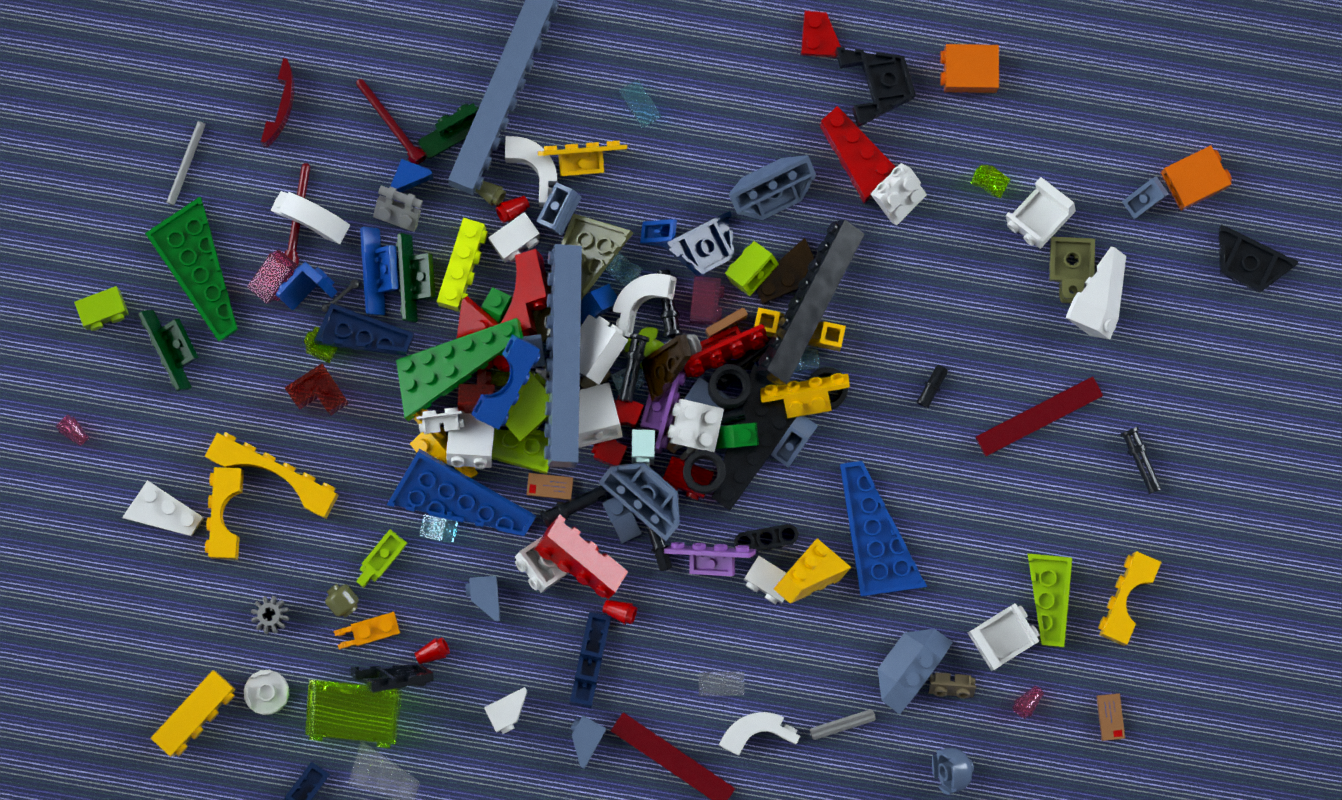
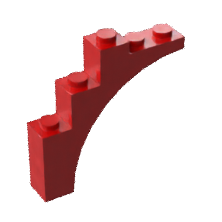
M536 249L515 255L517 270L515 290L511 304L501 321L503 323L517 318L521 322L523 337L537 335L532 310L545 309L547 307V296L551 294L547 284V275L542 255ZM499 355L488 362L489 365L483 369L488 370L495 365L501 372H510L508 361L504 356Z

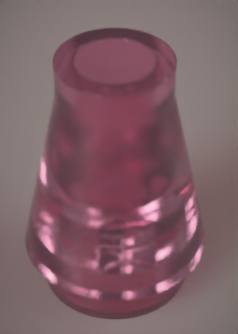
M67 414L56 425L60 434L79 446H82L89 439V436L74 416L71 417Z
M1034 685L1029 691L1014 701L1012 709L1023 719H1026L1028 716L1031 717L1039 701L1044 696V692Z

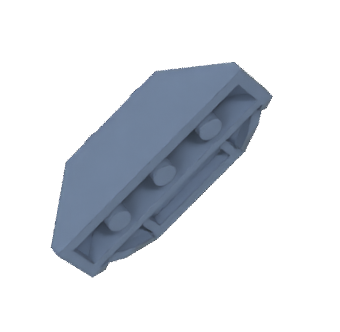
M808 155L781 158L742 177L729 192V197L737 214L764 220L801 202L812 180L815 179L816 173Z
M644 462L611 466L598 482L665 541L669 539L680 525L678 491Z
M936 629L903 633L877 669L881 701L900 715L940 663L953 642Z

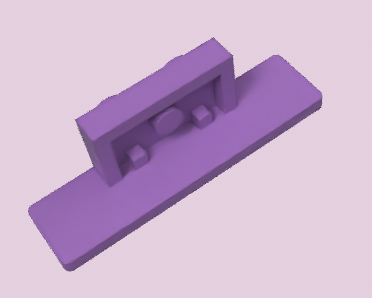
M684 369L681 370L673 381L671 388H668L659 402H652L650 393L648 395L640 426L659 431L655 445V451L658 454H661L663 448L666 449L668 445L667 431L670 424L673 425L675 416L672 415L675 402L679 403V387L684 385L686 379Z
M672 542L669 547L664 549V553L689 555L690 574L734 576L735 557L751 558L756 554V549H749L748 545H737L735 548H727L726 544H715L714 547H706L705 543H694L692 546H685L684 542Z

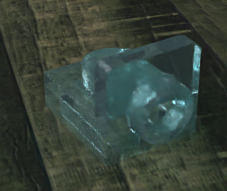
M424 514L419 536L453 543L454 537L457 534L458 522Z

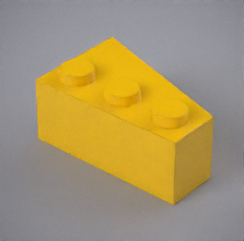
M817 538L774 587V590L791 604L809 596L814 591L822 590L832 583H838L851 567Z

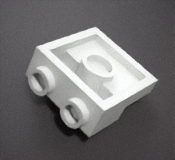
M900 163L883 182L877 185L871 196L893 224L898 225L927 194L920 186L921 182L912 169Z
M679 399V403L675 402L672 413L673 416H676L674 425L670 424L668 430V438H671L670 443L715 452L724 409Z
M542 537L519 551L515 556V564L518 570L526 572L530 578L528 580L530 586L534 590L538 589L540 593L569 574V572L561 571L557 564L551 560L542 558L534 550Z

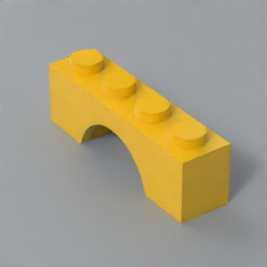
M758 307L754 327L764 324L767 336L772 337L779 328L778 323L784 314ZM825 321L819 322L808 345L840 352L846 326Z
M214 467V473H210L209 484L213 486L212 495L208 497V508H211V517L207 518L206 529L210 531L209 540L205 542V553H208V557L211 559L238 560L240 537L232 534L227 529L223 513L229 500L243 493L244 470L241 468Z
M1137 551L1132 556H1127L1124 563L1126 568L1124 576L1120 575L1115 585L1118 588L1115 597H1110L1107 604L1109 609L1107 617L1103 616L1099 623L1100 636L1123 646L1128 645L1136 623L1127 612V597L1130 591L1137 585L1154 582L1161 565L1160 561Z

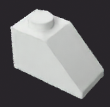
M525 687L484 707L496 732L501 731L502 734H505L514 729L513 724L518 722L527 695Z

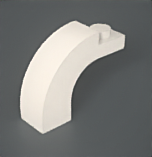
M506 136V163L526 164L536 171L539 176V207H544L553 189L549 186H554L556 182L558 183L557 172L550 155L538 156L537 151H544V148L532 140Z
M281 191L271 208V211L275 214L296 221L318 233L323 238L341 244L350 227V224L328 210L290 192L285 193Z
M665 274L644 275L630 282L621 291L614 304L613 312L621 314L620 318L617 319L616 326L623 330L622 336L629 338L630 334H633L636 313L645 301L652 298L673 300L676 277Z
M760 712L744 716L733 723L725 732L718 746L739 756L746 741L752 735L759 732L773 733L794 745L797 744L800 736L796 734L797 729L787 724L784 727L780 726L784 717L773 713Z

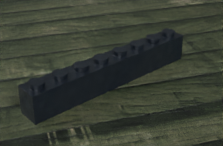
M845 219L834 221L829 225L824 241L817 248L818 253L816 257L809 263L805 278L798 284V291L795 297L790 300L786 314L778 323L779 328L777 332L770 338L766 353L759 359V366L756 372L775 385L788 384L864 236L863 232Z

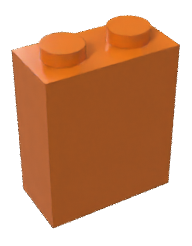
M946 44L944 51L940 52V64H944V72L940 73V85H944V92L997 93L999 89V45Z
M1212 145L1165 167L1161 172L1180 211L1227 189L1232 184L1229 171L1223 168L1220 162L1221 156L1216 149H1213Z

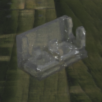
M744 672L698 673L699 696L744 695Z

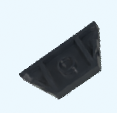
M1222 224L1219 227L1220 274L1258 293H1261L1298 264V261Z

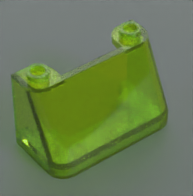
M309 680L305 735H309V740L323 741V737L377 742V747L390 748L391 744L396 745L402 690L390 689L371 692L367 689V685Z

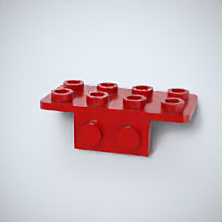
M760 324L740 333L738 326H734L701 341L702 351L693 354L684 366L687 377H698L709 368H718L729 359H738L749 350H758L764 347L766 342H768L764 324Z

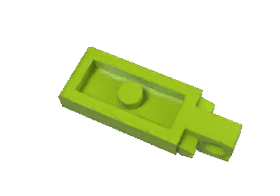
M390 529L362 562L359 570L363 573L356 582L363 588L371 579L376 582L408 543Z

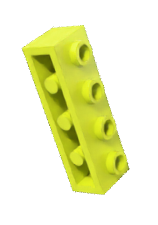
M463 218L438 295V306L460 312L462 300L468 296L466 294L468 285L471 286L474 280V265H478L481 258V252H479L481 243L485 244L488 231H486L485 224Z

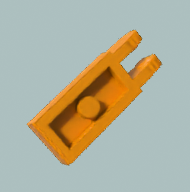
M395 612L350 624L351 626L334 631L335 636H343L350 632H353L355 640L344 641L338 644L339 650L355 645L358 647L401 634Z

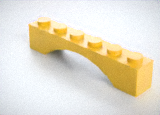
M226 432L223 435L216 434L205 454L207 459L224 468L256 467L276 473L294 488L304 508L327 519L339 496L334 492L336 488L325 482L322 486L315 483V477L305 472L303 475L294 472L295 467L285 462L283 465L276 463V458L266 452L263 455L256 453V447L246 442L241 445L235 442L236 437Z

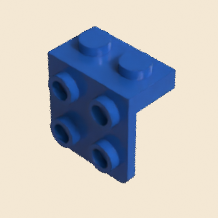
M305 261L295 269L287 282L280 285L276 296L291 310H294L317 285L331 298L338 291L332 286L335 282L318 266L314 270Z

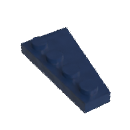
M331 303L314 340V344L406 356L414 338V333Z

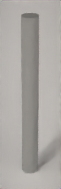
M197 121L166 201L167 204L175 206L206 124Z

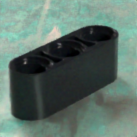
M791 524L746 531L736 536L734 548L742 537L750 541L749 549H756V552L787 547L797 541L799 532ZM786 529L791 530L794 533V539L791 541L784 540L782 532ZM764 533L769 534L772 537V543L769 545L762 544L760 536Z

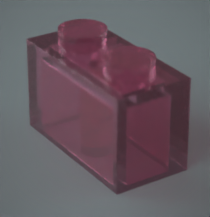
M274 251L268 255L247 288L266 304L274 300L278 301L279 298L276 296L280 285L287 282L298 265L282 251Z
M694 276L689 323L713 325L717 320H721L722 307H718L719 298L724 297L725 285H720L721 278Z

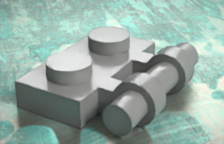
M381 185L378 192L381 195L377 199L373 217L415 232L423 200L415 198V195L410 193L406 195L398 192L394 187L390 186L387 188Z

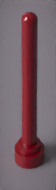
M358 79L356 85L407 150L408 160L416 165L422 163L427 158L423 149H419L412 144L363 79Z
M304 163L301 166L297 195L302 198L306 196L310 165L308 163ZM293 220L288 249L282 254L281 265L287 267H298L299 264L296 249L301 224Z

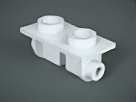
M457 407L444 409L445 413L436 414V410L422 412L423 416H417V419L423 422L419 424L420 433L424 432V434L441 432V423H444V431L461 430V427H465L464 418L460 419V415L465 414V412L458 411Z

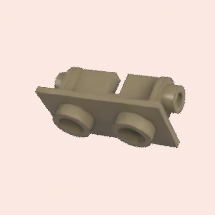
M935 672L930 675L929 683L931 684L928 694H934L939 697L952 695L962 699L974 696L976 685L975 678H972L971 675L955 674L954 682L950 681L951 674Z

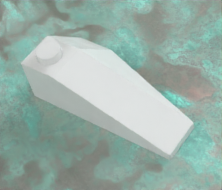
M1110 247L1097 265L1095 275L1088 277L1085 282L1087 286L1073 298L1066 315V319L1091 336L1111 339L1119 319L1126 256L1115 247Z

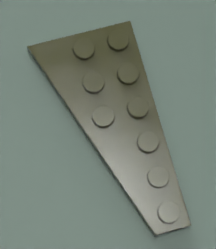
M573 213L561 244L582 246V300L633 235V232ZM551 307L535 310L533 313L537 335L541 334L543 343H546L547 337H550V329H547V316L551 313Z

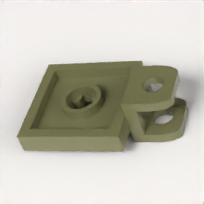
M1051 237L1049 282H1060V301L1062 303H1072L1075 295L1084 290V283L1088 277L1095 275V239ZM1070 255H1074V259H1078V263L1070 265L1066 259Z

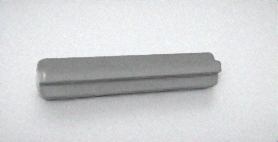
M870 709L810 729L813 740L875 721L876 717L874 711Z

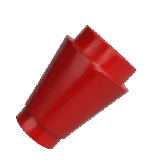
M523 195L522 197L501 202L495 209L503 223L507 221L510 223L529 208L530 204Z
M606 600L602 612L626 625L627 623L632 624L634 622L637 607L633 606V603Z
M436 637L415 652V657L421 665L446 658V655L450 654V650L443 637L439 639Z

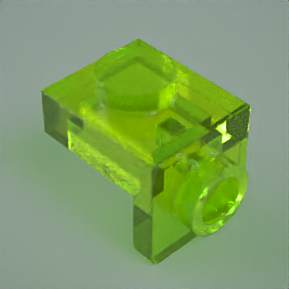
M980 165L973 174L971 184L982 187L995 198H1001L1011 179L994 166Z
M315 326L313 331H309L304 339L306 353L330 363L339 347L314 344L320 329Z

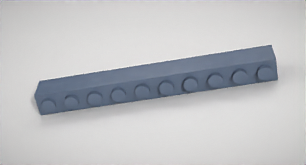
M525 0L448 178L449 186L474 195L476 189L480 190L484 178L481 176L484 169L488 170L491 165L492 158L490 155L492 151L498 149L501 138H498L501 130L505 131L509 123L508 113L509 111H514L518 99L515 97L517 92H522L526 80L523 78L526 72L530 73L533 67L534 60L532 58L534 53H539L543 42L540 39L542 34H547L551 21L548 20L551 13L555 15L558 9L559 2L557 0Z
M555 244L552 251L548 253V264L551 265V272L548 273L547 284L551 286V294L547 296V307H551V313L547 316V329H550V337H547L546 350H550V358L546 360V372H549V380H546L545 392L549 394V402L545 404V415H549L548 424H545L544 434L545 437H548V446H545L544 459H548L549 467L575 468L578 464L582 246Z

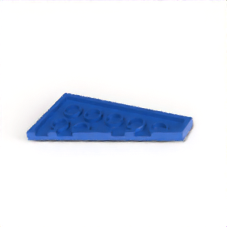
M421 449L416 453L387 503V506L404 507L409 511H422L431 516L462 523L463 521L475 523L476 526L497 528L498 531L525 536L536 518V515Z
M863 461L840 464L860 597L926 588L927 585L875 488V484Z

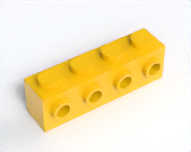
M213 670L155 732L151 739L170 757L180 756L188 747L186 743L191 738L196 739L204 730L202 726L206 721L211 722L219 714L217 709L222 704L227 705L234 698L233 692L236 689L217 671Z

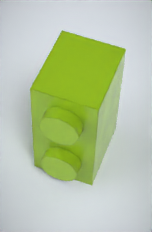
M753 241L750 246L744 249L741 256L729 266L725 274L734 286L750 297L779 264L772 253Z
M117 286L74 302L83 327L91 331L103 328V324L110 321L112 323L120 322L125 319L124 316L129 315L121 291Z

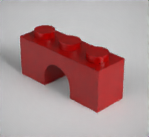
M619 395L617 400L614 399L620 426L628 425L636 428L644 405L632 401V403L618 400ZM613 439L594 444L591 452L595 454L594 460L609 466L621 465L627 446Z

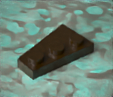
M805 238L778 261L779 265L755 290L762 305L798 290V284L805 278L808 272V265L814 259Z

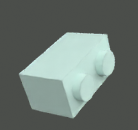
M632 429V464L644 462L649 467L654 465L655 430Z

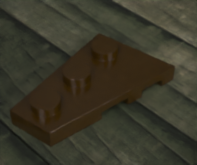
M678 335L645 357V360L641 363L652 402H659L691 358L692 354L686 335Z

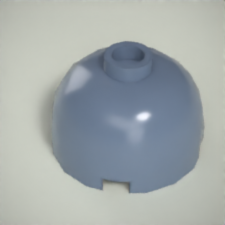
M956 748L937 750V754L932 757V770L934 778L937 779L939 777L942 784L938 786L939 789L948 795L965 789L970 784L974 771L972 760L963 751Z

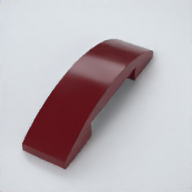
M286 58L282 60L278 75L279 83L285 85L275 123L270 121L265 123L261 138L263 147H269L277 139L291 113L294 100V77L290 63Z

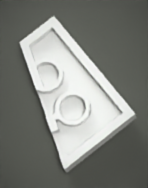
M148 480L122 517L123 519L188 536L194 534L204 517Z

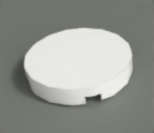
M260 670L252 674L244 687V699L248 707L262 715H270L280 711L287 704L289 698V686L286 679L278 672L272 670Z

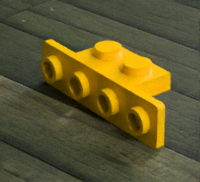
M620 140L607 141V146H599V142L586 143V147L578 148V144H567L565 149L558 150L557 145L544 146V151H537L538 156L558 155L560 176L604 173L603 151L627 149V145H620Z
M836 373L830 377H813L801 382L790 381L785 385H768L760 389L761 402L784 399L787 418L832 411L828 391L849 388L848 374Z
M421 409L414 414V420L418 424L423 422L417 419V416H423L422 412L428 411L427 409ZM441 426V432L429 434L422 432L410 443L416 452L421 449L447 464L448 436ZM454 467L470 478H474L478 474L475 467Z

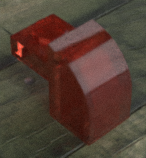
M487 367L483 370L481 368L478 369L477 385L459 384L458 411L471 414L481 394L496 393L495 385H491L492 372H488Z

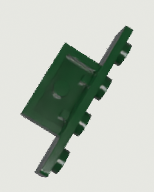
M474 103L470 105L464 104L451 116L447 114L437 120L438 123L435 124L436 130L418 140L427 158L431 159L465 140L480 106L476 107Z
M399 233L397 234L396 247L398 250V271L400 274V313L403 321L416 323L418 321L416 301L435 298L433 254L414 255L412 236Z
M154 310L139 312L142 326L147 330L151 338V344L156 349L161 364L170 377L172 386L176 391L192 388L183 368L199 357L180 319H174L162 327Z

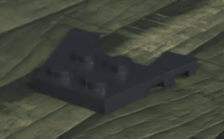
M845 47L836 48L835 53L840 69L862 66L872 97V103L854 105L852 110L857 127L914 99L916 93L904 56L880 52L876 54L865 53L864 50L859 49L850 51L845 50Z
M422 664L393 665L392 668L382 669L380 666H370V669L359 670V667H351V676L355 680L367 679V689L371 692L400 689L411 685L425 686L428 682L434 681L433 672Z

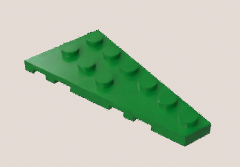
M200 196L145 234L217 340L221 342L238 331V327Z
M515 318L397 359L404 418L409 422L418 411L429 408L431 402L440 396L444 397L470 379L472 377L471 374L481 368L483 370L489 365L488 362L498 355L503 356L502 353L512 334L523 339L521 322Z

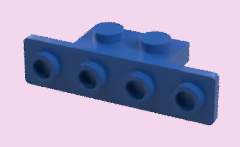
M361 227L366 314L382 316L386 314L384 293L399 289L396 246L387 245L381 247L380 229Z

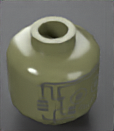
M335 584L326 591L328 596L325 599V604L335 616H343L345 618L358 608L359 598L349 585L343 584L339 586Z

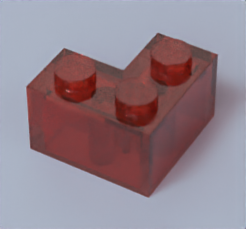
M323 363L285 387L299 409L319 398L331 416L349 404Z

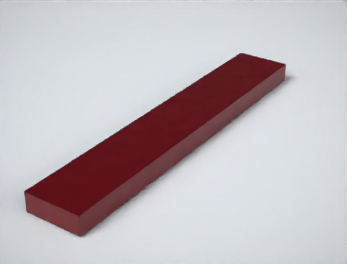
M1092 376L976 436L975 439L986 457L1103 397V394Z
M624 712L611 729V732L709 799L728 800L734 792L735 788Z

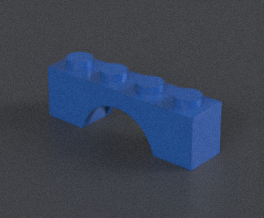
M512 334L502 353L510 367L508 382L496 393L481 394L471 415L498 430L501 425L504 426L509 418L508 411L511 405L514 406L519 399L520 394L518 392L521 386H524L530 377L529 371L532 365L535 366L540 358V349Z

